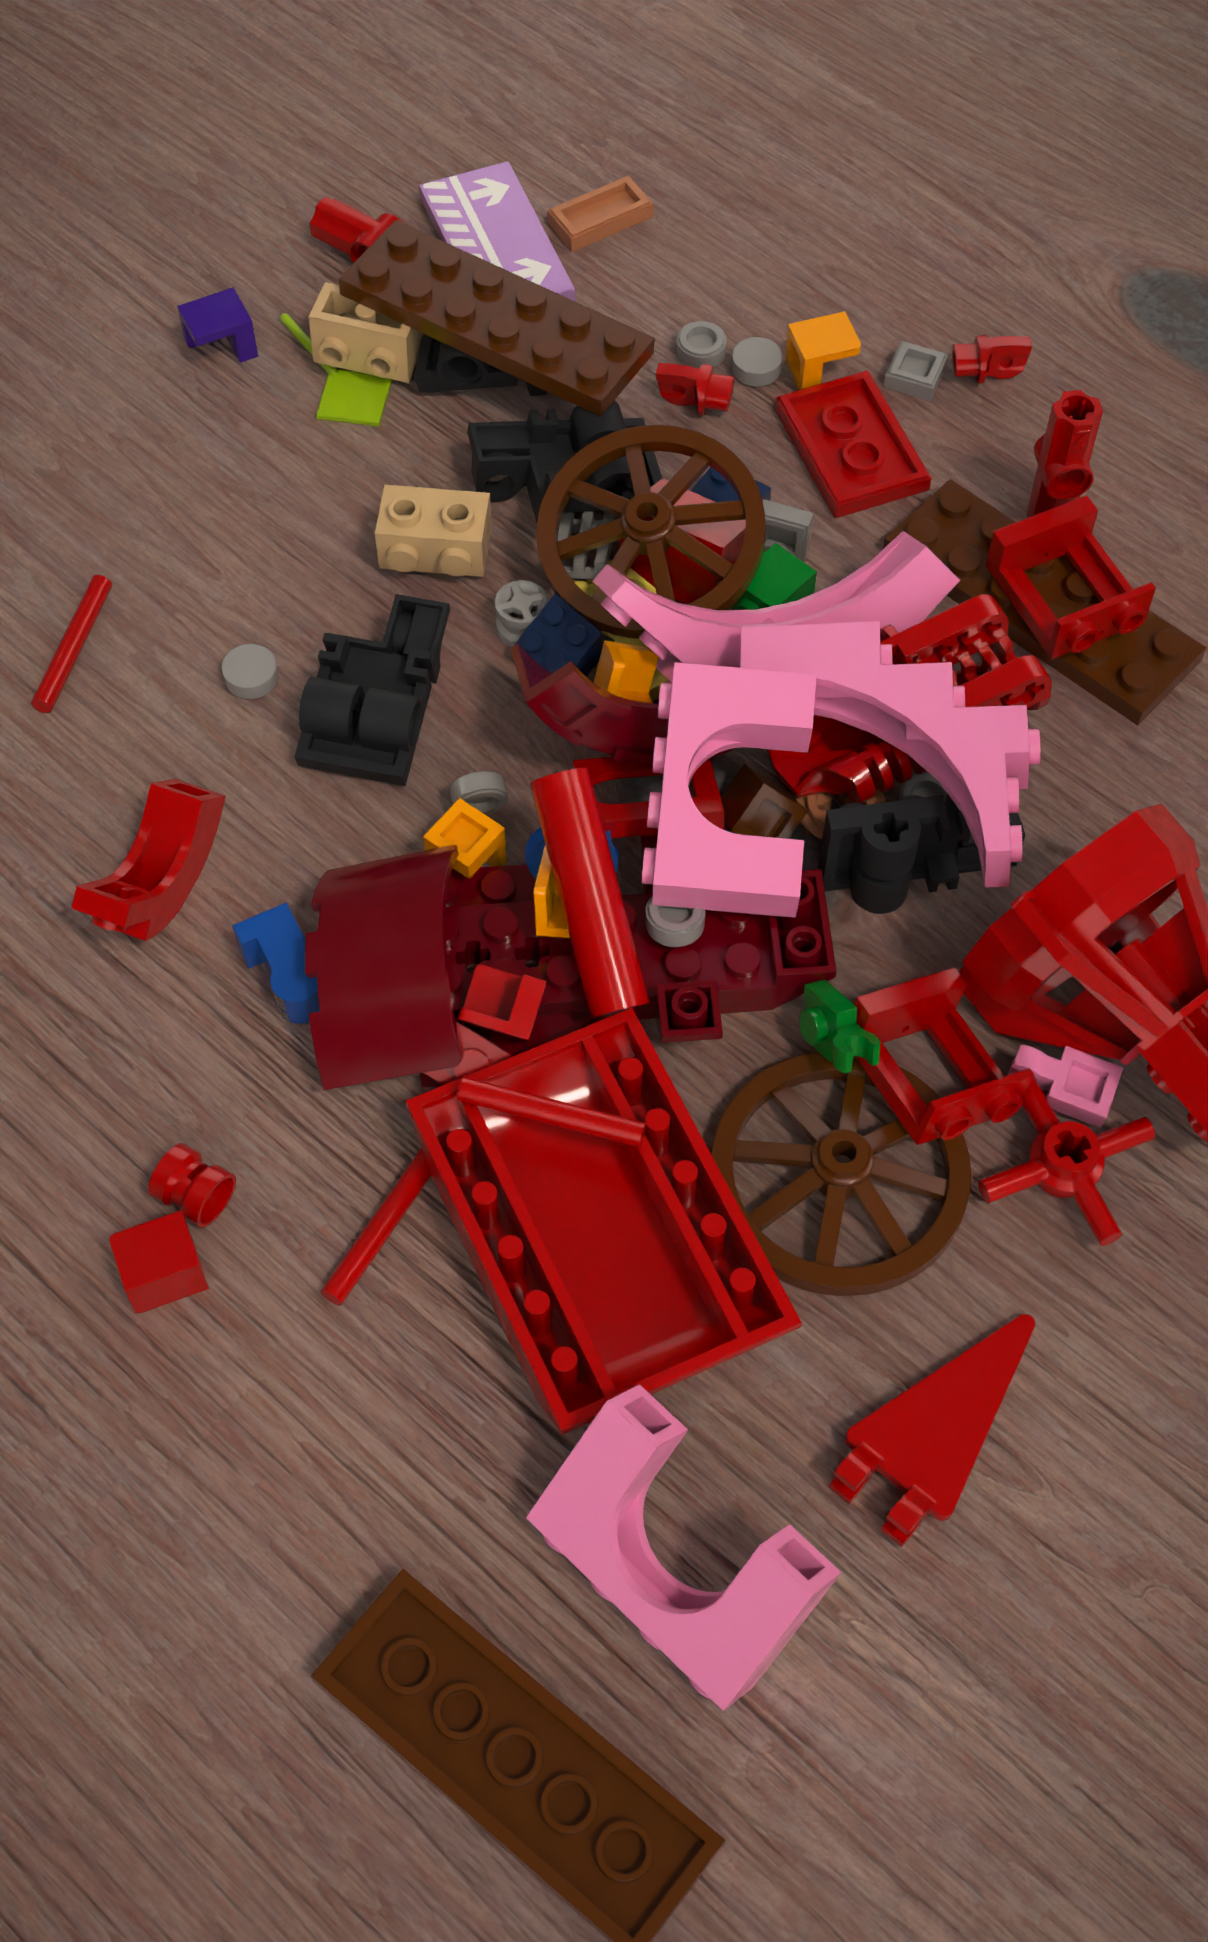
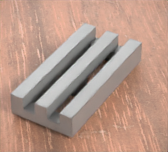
M583 511L582 519H574L573 512H563L558 530V541L571 537L573 533H581L615 520V515L604 511L603 520L594 519V511ZM612 542L597 548L595 567H585L588 551L574 556L573 566H566L567 559L561 561L572 580H594L601 570L609 564Z

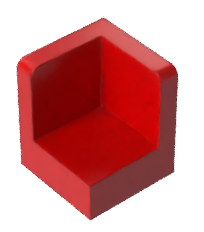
M479 964L475 967L458 1020L529 1042L547 981L525 974L521 977Z
M182 1210L119 1231L110 1236L109 1242L122 1284L135 1313H143L209 1289Z

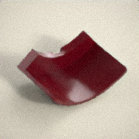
M518 643L510 648L526 704L554 732L578 747L580 744H583L589 748L610 754L615 761L653 766L655 738H667L669 719L658 718L659 699L652 701L653 703H642L616 696L590 681L572 661L551 674L533 660ZM737 748L728 749V750L719 752V753L713 755L712 757H716V756H719V755H723V754H725V753H727V752H730V751H732V750H734V749H737Z
M457 845L330 869L320 878L311 900L314 912L319 911L317 931L306 933L305 974L309 978L317 977L320 1011L309 1013V1021L317 1065L324 1090L452 1068L461 1062L463 1054L451 999L445 932L447 891L452 867L459 855Z

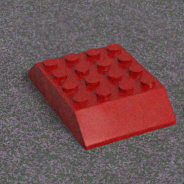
M629 1008L464 1077L645 1122L646 1130L641 1147L457 1101L458 1089L462 1078L406 1100L409 1115L437 1190L535 1398L561 1435L592 1422L607 1400L639 1384L652 1395L801 1327L802 1322L633 1008Z

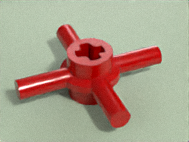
M1033 1077L1021 1098L1023 1101L1022 1105L1038 1132V1136L1033 1141L1029 1152V1161L979 1180L978 1188L983 1200L989 1204L1032 1186L1039 1185L1052 1196L1060 1198L1073 1197L1099 1245L1111 1244L1122 1236V1232L1096 1187L1104 1171L1105 1158L1153 1140L1155 1138L1153 1125L1144 1116L1096 1135L1084 1124L1074 1121L1060 1123L1036 1078Z

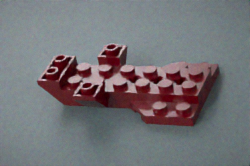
M658 834L640 836L642 871L645 848H657ZM526 864L480 867L470 879L452 869L447 891L445 932L448 976L456 1020H458L461 1007L464 1006L474 973L473 971H467L466 968L472 964H482L521 977L525 974L547 981L529 1042L461 1022L514 1055L622 1012L619 1011L591 1018L570 938L536 936L534 886L536 880ZM822 869L802 871L800 900L796 918L705 910L703 933L696 941L682 947L662 945L656 942L647 932L645 925L646 905L653 895V884H643V894L622 895L650 1000L649 1004L634 1007L633 1010L638 1019L655 1018L661 1043L722 1039L721 1014L773 1010L804 994L805 984L824 979L830 981L836 977L837 970ZM537 960L539 961V966L526 967V962ZM420 1073L422 1088L442 1086L441 1083L428 1075Z

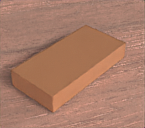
M629 175L547 210V223L571 252L654 217L653 202Z

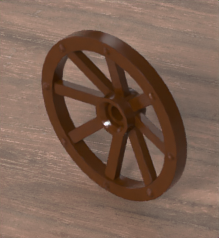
M642 425L610 433L588 444L570 458L558 471L547 488L539 509L536 529L537 548L543 571L554 593H557L565 603L601 631L617 636L639 639L645 629L634 619L626 627L601 605V602L607 595L598 586L591 597L587 595L570 578L561 561L625 538L610 566L626 576L638 554L648 556L656 594L675 602L665 557V551L672 546L721 580L707 594L687 605L712 610H728L749 587L760 566L764 553L766 521L759 488L746 465L736 454L725 445L703 433L671 425ZM665 451L690 456L691 458L658 494L651 492L642 452ZM626 456L635 496L629 500L584 482V480L602 466ZM709 466L714 468L730 483L740 499L736 501L673 506ZM571 497L621 517L558 541L560 520ZM646 517H655L651 521H643ZM746 520L743 545L734 565L678 527V525Z
M820 1052L795 1056L773 1065L754 1077L738 1092L725 1110L717 1127L713 1141L712 1157L779 1280L803 1290L833 1296H857L885 1291L909 1281L930 1267L943 1254L958 1231L967 1207L971 1187V1164L967 1143L963 1134L951 1140H943L941 1137L936 1139L944 1158L947 1179L874 1157L875 1154L911 1136L899 1119L863 1137L857 1133L864 1085L875 1086V1084L855 1056L852 1059V1072L845 1074L838 1071ZM900 1067L927 1105H929L930 1101L940 1098L925 1082ZM817 1080H847L838 1129L831 1131L791 1087ZM772 1098L815 1145L738 1139L749 1119L762 1105ZM834 1156H847L851 1159V1162L841 1163ZM733 1161L810 1167V1169L748 1214L739 1198L735 1185ZM870 1178L944 1201L943 1208L935 1223L913 1246L869 1180ZM819 1190L826 1195L815 1262H810L782 1249L761 1231ZM855 1196L893 1258L866 1266L835 1267L833 1264L845 1199Z

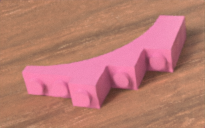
M904 531L870 562L835 585L797 601L757 610H712L676 603L639 587L609 564L593 580L607 595L601 602V605L625 627L634 619L645 629L639 639L660 657L656 668L668 679L665 682L667 684H672L674 662L740 668L741 627L880 621V629L891 624L900 633L923 622L960 581L927 546Z
M880 621L741 627L740 668L817 674L814 715L832 718L870 732L905 752L939 781L962 812L978 848L985 888L1010 887L1011 862H1022L1021 825L1010 826L1009 813H1019V789H1028L1029 765H1040L1041 755L1039 729H1028L1027 705L965 707L964 686H953L952 662L893 665L892 644L880 645Z

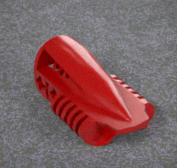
M989 594L973 597L900 633L891 624L880 629V645L892 644L893 665L952 662L953 666L959 662L960 671L955 672L952 668L953 686H964L965 707L1027 705V711H1032L1048 705L1051 697V677L1035 656L1024 655L1017 658L1013 653V643L1008 637V617L994 597ZM979 652L982 662L975 664L970 656ZM817 715L813 716V729L808 753L766 749L776 775L797 798L823 792L834 795L846 792L854 803H863L875 797V786L881 792H886L894 788V778L899 783L912 779V769L918 775L927 772L908 754L876 735L835 719Z

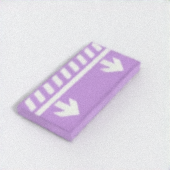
M509 161L419 185L420 199L440 240L575 301V288Z

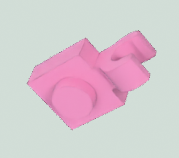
M1020 1045L1008 1075L1030 1068L1041 1089L1048 1091L1046 1098L1053 1110L1101 1128L1108 1116L1124 1067L1069 1046H1065L1058 1060L1034 1047Z

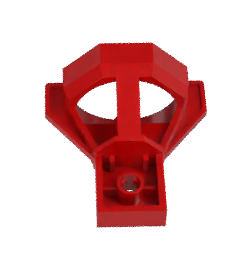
M1161 803L1134 811L1060 864L1032 890L1018 896L1010 904L1011 908L984 932L963 959L962 963L965 966L958 972L968 984L964 991L965 996L996 1033L1063 1048L1069 1046L1085 1053L1117 1059L1125 1065H1129L1143 1056L1149 1063L1146 1068L1153 1082L1165 1093H1174L1189 1111L1187 1114L1189 1124L1198 1136L1208 1143V907L1196 873L1201 865L1194 840ZM1179 891L1184 908L1160 927L1152 913ZM1120 941L1124 948L1117 954H1114L1110 949ZM1072 977L1086 988L1066 1006L1047 996Z

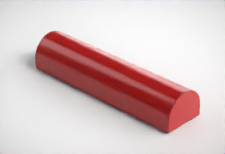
M575 768L565 770L530 782L591 1018L649 1004L648 992L589 769Z

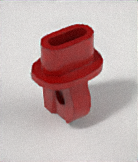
M983 334L976 336L974 343L953 344L952 363L955 377L975 376L977 384H983L986 376L997 379H1009L1019 375L1024 370L1031 353V337L998 336L989 338L988 335Z
M658 363L656 370V380L658 381V387L663 399L679 406L698 405V415L702 416L705 415L707 409L728 412L735 377L713 373V366L703 364L698 369L686 365Z

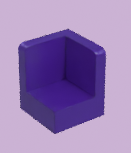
M234 287L177 306L184 340L189 348L201 346L226 337L240 363L259 357L252 319Z

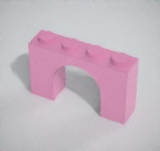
M674 662L672 684L661 683L658 718L669 719L667 738L656 737L654 746L653 773L664 774L662 793L650 792L647 828L658 829L657 848H645L643 859L642 884H653L652 905L692 909L702 908L703 910L796 918L800 900L804 840L741 835L720 829L709 822L697 809L691 798L688 786L696 770L707 759L728 749L746 747L808 753L813 729L817 674Z
M639 1384L606 1401L533 1506L526 1519L543 1534L544 1540L553 1550L564 1555L590 1580L593 1589L602 1598L612 1602L639 1628L642 1637L647 1643L661 1650L689 1677L690 1683L698 1693L711 1699L722 1711H725L755 1686L842 1572L789 1524L759 1545L725 1591L707 1592L697 1590L674 1578L661 1565L650 1547L644 1528L643 1508L646 1493L651 1482L685 1436L688 1429Z

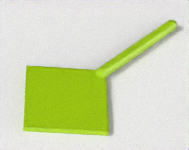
M287 313L281 314V322L312 355L311 339ZM320 364L328 373L316 418L380 427L393 379L356 371L340 370L336 367Z

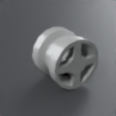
M526 580L512 581L504 585L496 594L494 603L497 616V636L502 643L510 648L515 645L548 602L547 593L538 584ZM521 616L522 619H516L515 617Z

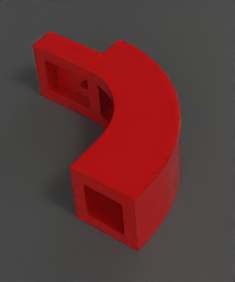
M175 778L151 783L142 821L126 858L108 877L76 886L71 909L91 915V922L100 928L119 931L144 941L156 936L172 921L182 908L202 872L218 829L226 795Z

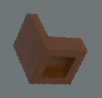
M745 763L721 797L724 808V823L732 832L741 835L789 839L808 812L787 790Z

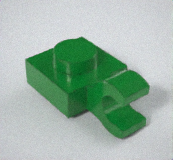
M825 979L805 984L803 1010L799 1015V1027L805 1041L818 1050L838 1071L845 1074L852 1072V1059H854V1056L866 1059L872 1066L879 1064L880 1040L876 1035L864 1030L856 1023L857 1007Z

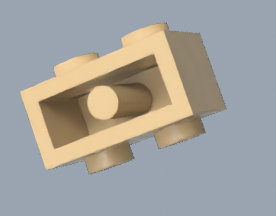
M325 282L309 314L313 362L409 383L418 362L423 333L340 295L339 285Z
M384 484L375 529L379 569H392L399 572L441 573L451 576L484 577L492 532L490 493Z

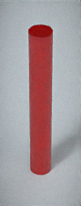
M94 575L31 701V705L42 713L52 712L112 588V582L105 576Z
M468 1077L462 1078L458 1089L457 1101L636 1147H641L645 1135V1122Z
M422 1147L320 1291L333 1304L338 1306L343 1304L432 1176Z

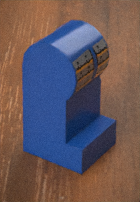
M287 902L232 925L239 951L248 969L264 963L270 975V984L277 1011L283 1019L297 1024L310 1022L309 1013L320 1011L317 977L309 978L305 974L306 940Z

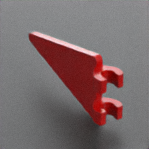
M1021 1314L850 1427L845 1436V1443L853 1451L848 1454L834 1471L833 1475L836 1477L830 1483L829 1488L850 1504L865 1487L876 1470L896 1485L905 1494L887 1514L886 1519L888 1520L882 1526L881 1531L900 1547L909 1540L928 1513L939 1521L948 1520L956 1507L1036 1325L1035 1319L1029 1314Z

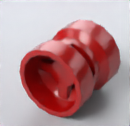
M179 1143L167 1151L158 1162L149 1180L148 1193L164 1205L176 1204L182 1208L183 1215L187 1220L198 1227L204 1228L215 1221L226 1208L235 1190L236 1177L220 1165L208 1166L203 1163L202 1156L198 1151L184 1143Z

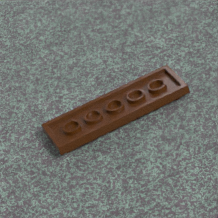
M395 220L339 278L340 295L600 417L654 354V337L398 220Z
M951 479L884 539L883 549L904 531L927 546L960 580L946 596L958 604L982 594L993 596L1008 617V637L1137 726L1203 659L1206 650L1205 646L1149 610L1145 623L1136 630L1127 634H1114L1097 641L1083 652H1069L1051 660L986 568L993 531L1016 522ZM1066 555L1024 571L1057 619L1100 603Z
M404 1569L398 1573L311 1675L313 1682L610 1942H652L725 1844V1839Z

